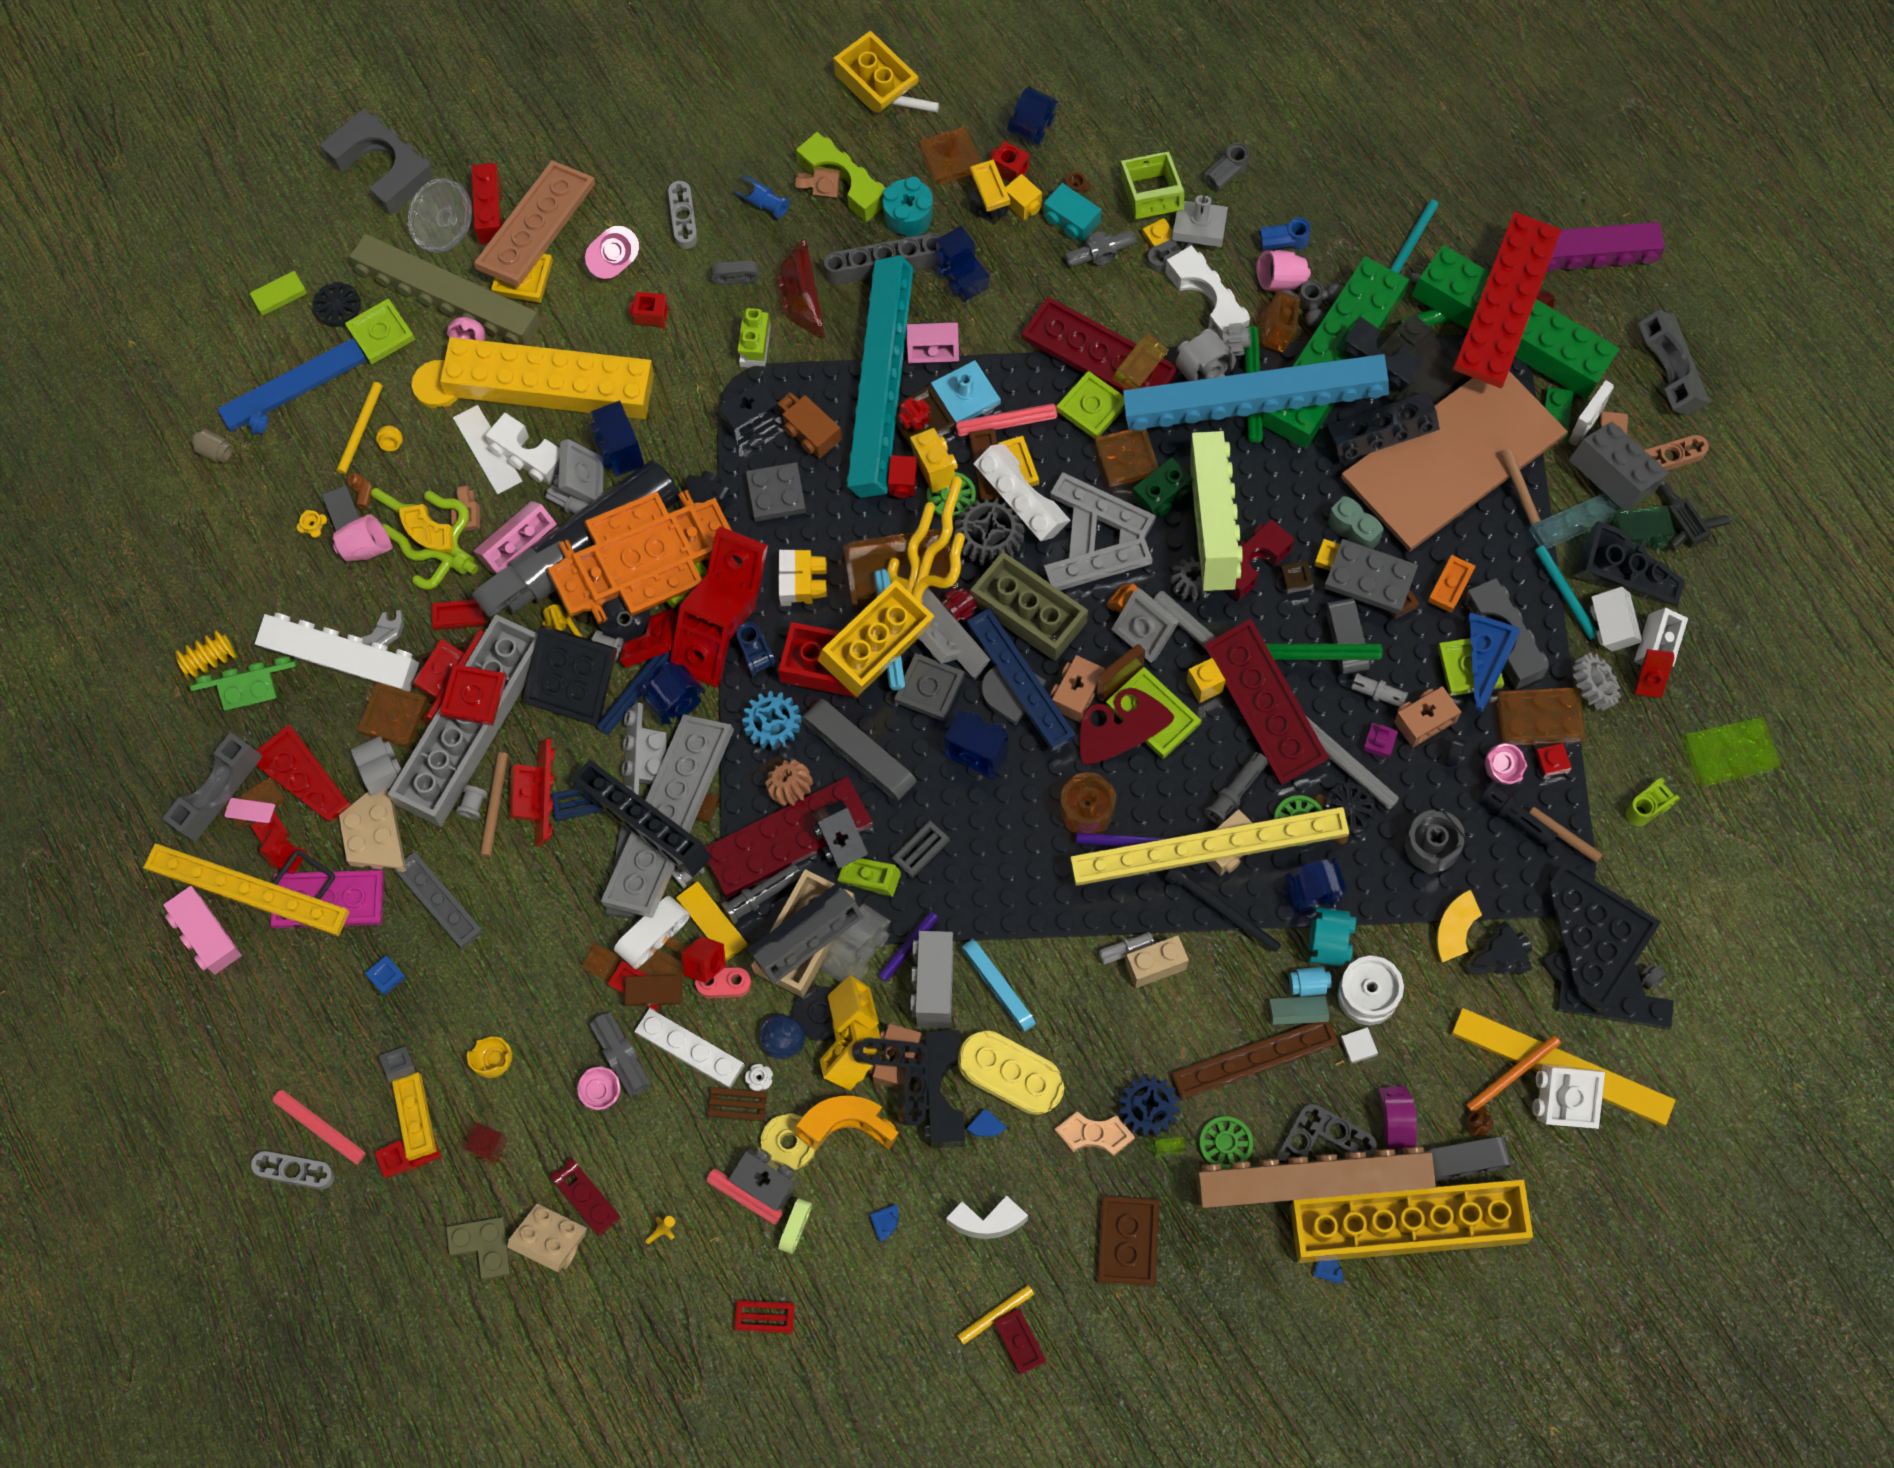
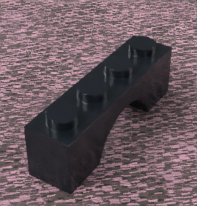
M959 1030L925 1031L926 1040H920V1044L927 1047L929 1051V1095H927L926 1112H930V1123H925V1140H931L932 1149L966 1147L964 1112L949 1106L940 1092L944 1076L949 1070L959 1065Z

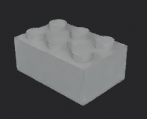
M919 931V940H913L914 964H918V967H912L913 991H917V994H911L912 1018L917 1019V1027L951 1028L953 932Z

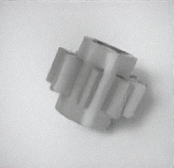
M1241 323L1229 324L1228 331H1223V342L1235 356L1244 355V349L1251 348L1249 328L1243 329Z

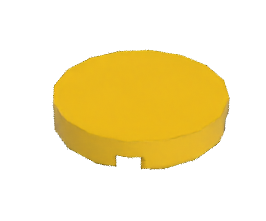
M433 360L423 364L417 369L412 378V389L416 399L422 405L429 408L447 407L458 400L455 396L444 395L440 383L445 360Z

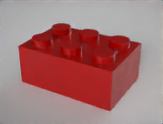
M791 622L778 670L781 683L856 697L818 661L822 649L840 632Z

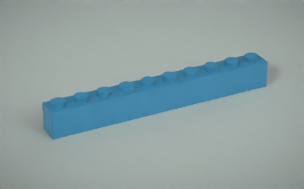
M1381 354L1123 391L1129 431H1140L1151 427H1169L1180 423H1196L1210 419L1220 420L1225 417L1248 416L1260 412L1272 413L1282 409H1300L1304 406L1327 405L1340 401L1351 402L1362 398H1379L1389 395V384L1385 355Z

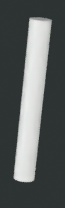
M901 96L891 103L935 113L939 109V103Z

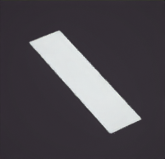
M478 405L453 417L497 494L522 482V479L508 458L504 455L497 456L489 449L486 434L491 427Z

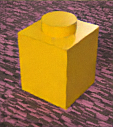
M1021 174L1005 187L1010 198L1009 208L1023 220L1039 212L1042 207V192L1025 176Z
M1213 658L1188 670L1187 683L1198 702L1201 703L1223 692L1225 678Z

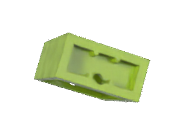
M1169 151L1121 161V180L1135 219L1184 210V189ZM1165 175L1169 187L1136 193L1133 181Z

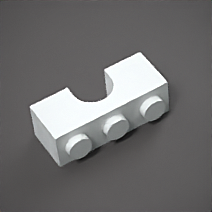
M504 413L486 434L489 449L497 456L504 455L515 468L519 470L523 468L528 471L535 481L539 483L543 481L550 486L556 479L554 475L559 473L560 448L546 439L534 449L523 448V444L529 438L525 425Z

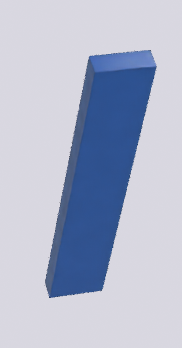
M352 338L217 409L231 432L249 423L253 412L258 413L261 409L266 414L366 362V358L355 339Z

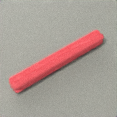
M1047 404L958 421L956 422V429L959 436L969 435V432L994 428L997 430L1055 419L1057 417V410L1055 404Z
M279 1090L274 1095L272 1101L354 1164H359L365 1157L366 1153L360 1147L284 1090Z

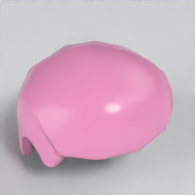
M458 317L448 325L447 335L449 338L485 341L486 333L484 327L474 319Z
M1502 743L1492 747L1487 753L1485 768L1487 775L1493 781L1509 785L1523 779L1522 776L1527 768V763L1519 748L1512 744Z
M603 1066L590 1068L580 1078L577 1085V1094L580 1101L586 1107L596 1111L607 1109L616 1102L620 1095L619 1078L611 1069Z

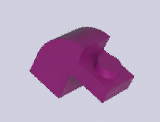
M1407 1086L1379 1088L1378 1098L1383 1112V1136L1387 1149L1402 1150L1405 1147H1416L1417 1121L1413 1095H1409Z

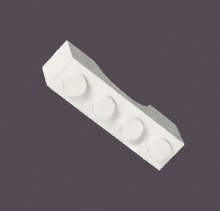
M1191 245L1167 259L1165 273L1179 291H1199L1212 301L1214 311L1210 315L1208 328L1216 333L1222 341L1223 331H1228L1229 324L1241 323L1243 329L1249 326V313L1244 307L1238 305L1232 291L1223 286L1218 273L1208 267L1202 253L1197 252Z
M1004 443L990 446L975 461L974 465L1040 541L1054 538L1068 524L1070 519L1054 501L1043 497L1027 483L1020 472V462Z

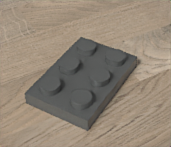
M1342 539L1324 588L1400 615L1418 565Z

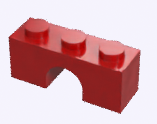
M496 163L471 165L474 226L480 245L489 244L504 224L500 208L502 183Z

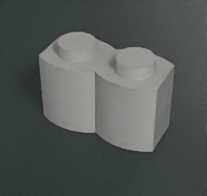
M381 736L351 749L361 777L371 796L393 786L402 769L398 760H392L391 758L396 754L389 741L384 743Z

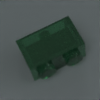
M1667 505L1616 512L1610 523L1611 526L1619 528L1628 534V538L1637 546L1641 545L1644 548H1664L1669 545L1675 534Z

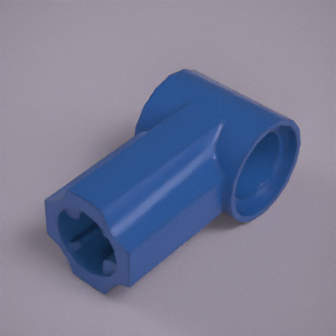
M1295 218L1289 224L1260 228V241L1263 250L1285 247L1302 250L1309 244L1310 224L1304 218Z

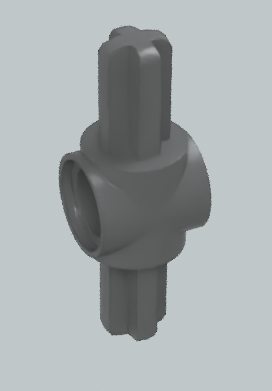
M1132 230L1115 236L1106 234L1103 231L1096 232L1087 238L1085 247L1066 253V262L1070 267L1087 261L1096 263L1099 266L1108 264L1116 257L1117 250L1137 242L1136 235Z

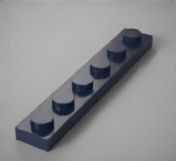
M989 608L967 620L968 628L1051 751L1075 739L1076 734L991 609Z

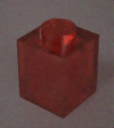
M476 1123L464 1149L470 1156L496 1167L508 1140L502 1133Z

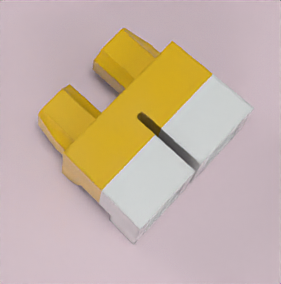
M779 550V598L781 606H792V602L813 604V598L827 597L826 580H813V574L827 573L826 557L812 556L811 550Z

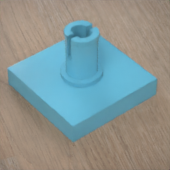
M976 361L931 382L932 388L955 422L973 419L1001 404V399Z

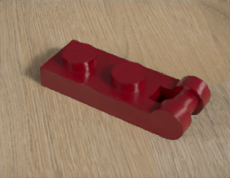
M571 1157L565 1162L566 1165L558 1172L555 1170L549 1176L600 1237L622 1218ZM574 1174L578 1180L569 1186L565 1180Z

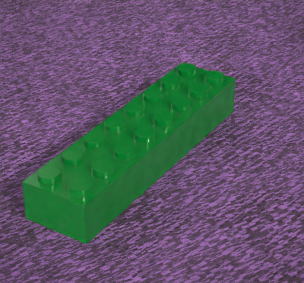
M1443 245L1420 276L1411 296L1468 329L1490 272ZM1536 299L1515 357L1581 397L1588 399L1620 348Z
M1364 256L1293 367L1346 360L1343 354L1336 348L1349 325L1361 316L1382 332L1405 296L1409 279ZM1336 402L1327 405L1304 406L1300 409H1282L1272 413L1264 412L1262 426L1307 449Z

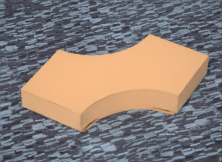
M1075 1112L1055 1128V1132L1072 1152L1083 1147H1098L1107 1151L1113 1157L1135 1139L1134 1135L1118 1116H1114L1106 1121H1092L1082 1116L1079 1112Z

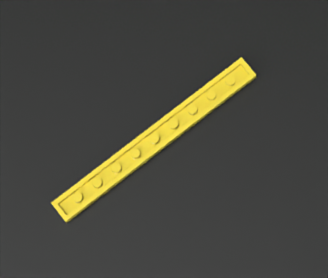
M1341 807L1071 856V864L1077 886L1347 837L1349 830L1344 808Z

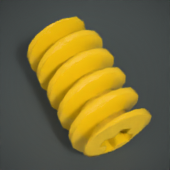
M216 630L214 631L215 640L206 635L204 636L205 645L196 640L195 650L186 645L185 655L178 650L175 651L177 662L188 681L189 673L194 678L199 677L198 669H201L204 673L209 672L208 664L217 668V659L227 663V654L234 659L237 658L236 652L226 634L222 636Z

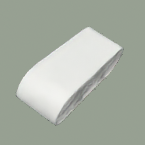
M667 896L660 901L653 918L644 916L617 942L614 951L634 969H637L686 924L690 913L671 896Z

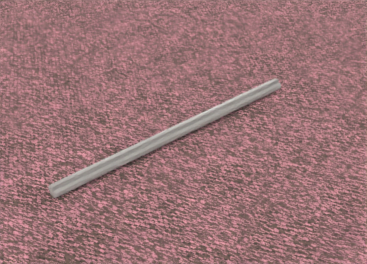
M1160 591L1154 597V600L1179 621L1178 625L1204 648V644L1216 638L1164 591ZM1307 717L1329 758L1363 788L1367 789L1387 809H1391L1398 802V796Z

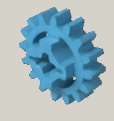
M769 691L767 698H764L761 693L758 694L759 701L750 700L751 709H744V714L747 717L743 718L742 721L743 725L746 726V736L752 735L751 741L753 744L760 741L762 749L767 744H770L772 750H775L777 743H780L783 748L786 747L785 740L794 741L793 732H800L798 723H801L802 720L801 715H798V705L792 706L793 700L791 697L784 700L782 692L777 697H774L772 691ZM783 709L787 711V713L790 716V719H787L786 715H782ZM754 722H757V725L762 726L761 732L757 730V728L754 725Z

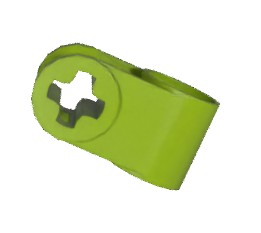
M1661 777L1644 792L1636 796L1626 810V818L1634 826H1644L1659 814L1666 812L1680 800V797L1678 795L1674 796L1664 784L1665 780ZM1636 807L1643 808L1646 814L1640 813Z

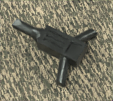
M1665 479L1658 487L1666 499L1668 507L1666 515L1679 532L1669 542L1671 551L1675 552L1684 542H1686L1689 548H1692L1708 540L1711 534L1709 529L1730 524V519L1727 515L1702 520L1688 498L1682 500L1677 496Z

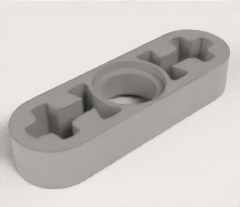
M676 181L668 189L676 244L680 248L689 249L694 247L698 240L690 186L686 182ZM678 191L683 192L684 202H679ZM685 210L690 215L686 219H679L676 217L677 213ZM687 227L688 239L683 238L682 228Z
M262 1151L256 1154L251 1162L253 1172L262 1179L312 1189H327L332 1185L335 1178L333 1169L324 1162ZM268 1159L271 1164L279 1166V1169L277 1171L273 1168H266L265 1172H263L259 1165L260 1163H265ZM292 1163H298L300 1165V1173L294 1178H288L286 1176V1168ZM309 1165L308 1170L313 1173H320L321 1169H323V1172L327 1175L326 1178H321L318 1183L315 1177L307 1175V1166Z

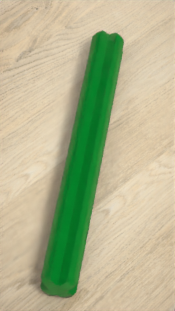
M1247 326L1245 329L1249 328L1251 348H1245L1246 373L1260 372L1258 328L1256 326ZM1262 412L1253 413L1247 416L1248 440L1251 443H1259L1263 437Z
M1266 644L1274 660H1380L1383 655L1381 644Z

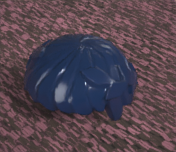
M783 1013L772 1015L770 1018H766L760 1027L761 1045L764 1051L775 1059L793 1057L799 1054L804 1047L805 1031L801 1024L790 1016H786Z

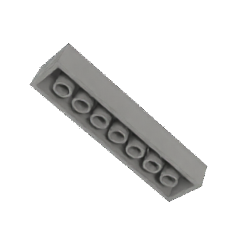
M497 614L494 616L465 665L506 673L507 678L494 725L442 717L439 713L440 706L388 793L394 805L442 827L462 793L464 786L468 783L527 683L538 633Z

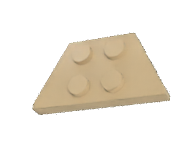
M391 788L374 796H371L368 791L339 815L346 859L350 866H370L373 869L381 870L383 867L396 868L398 872L406 871L395 806L388 796Z

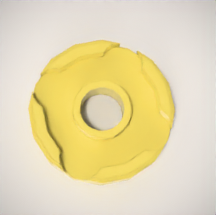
M791 1113L771 1119L764 1127L761 1135V1149L772 1155L771 1159L779 1165L784 1163L797 1170L809 1163L814 1157L816 1150L794 1135L796 1125L802 1119V1116ZM786 1135H793L797 1139L796 1145L791 1149H785L781 1146L782 1138Z

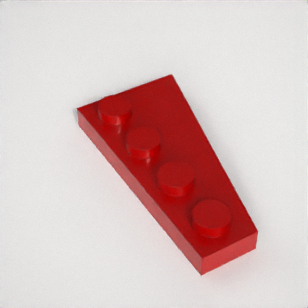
M289 724L257 750L263 757L256 766L329 822H333L351 806V803L295 729Z

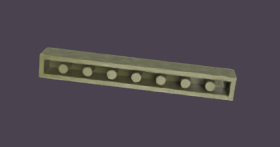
M364 234L349 256L354 270L363 277L368 275L383 286H392L401 294L418 298L426 306L433 305L448 316L455 315L457 317L474 319L484 327L486 333L492 336L498 335L503 337L509 344L528 346L541 326L536 311L368 234Z

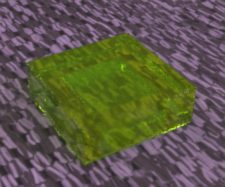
M1184 1138L1157 1140L1154 1146L1155 1157L1184 1154Z

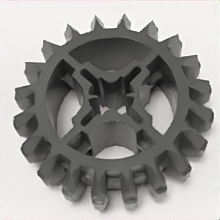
M985 497L984 503L980 504L975 499L974 507L967 504L965 512L958 514L959 520L955 521L956 530L954 531V536L957 533L964 534L965 541L962 547V555L967 556L970 554L971 562L978 558L981 566L984 565L985 561H989V564L992 565L1002 551L1012 558L1014 557L1013 551L1019 552V543L1024 541L1023 533L1025 527L1021 524L1022 519L1016 515L1017 513L1012 508L1008 509L1009 504L1006 501L1000 505L997 497L993 503L989 502V499ZM996 519H1000L1001 521H1003L1009 527V529L1005 528L1004 525L999 524L996 521ZM992 525V530L988 534V538L986 539V534L988 533V530H990V527ZM969 534L974 535V538L979 539L982 542V545L973 541Z

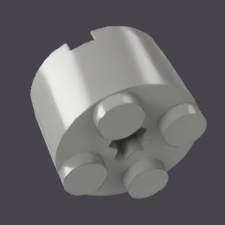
M1205 329L1191 341H1184L1177 349L1179 355L1176 359V366L1188 381L1224 377L1225 371L1228 368L1232 371L1236 363L1235 355L1211 329Z

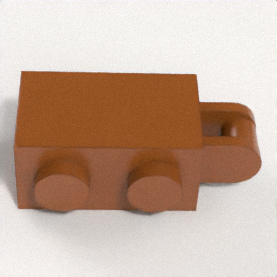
M789 392L783 399L777 402L779 411L783 415L784 430L790 437L799 439L807 453H813L820 459L842 440L840 427L806 395L799 400Z

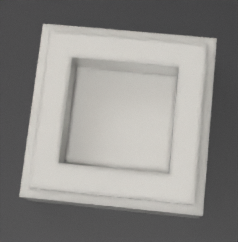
M1368 1027L1343 1035L1340 1038L1350 1064L1363 1061L1378 1054Z

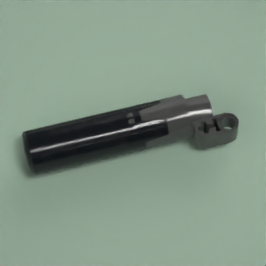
M650 460L508 563V567L478 587L473 592L472 597L488 617L497 614L505 607L514 614L532 600L537 603L556 590L547 569L560 563L565 558L559 544L569 540L574 553L595 545L585 526L586 520L656 491L665 508L668 509L680 500L678 494H680L679 489L668 472L656 461Z

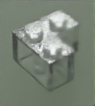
M864 903L859 907L864 918L830 943L821 970L841 983L849 975L860 981L868 970L866 963L873 956L874 949L877 946L881 948L889 937L887 930L891 921Z

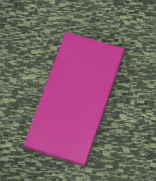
M333 871L335 879L320 900L350 911L344 926L382 925L384 871ZM323 872L285 873L277 885L315 898L329 876ZM271 914L272 928H296L293 925L309 927Z

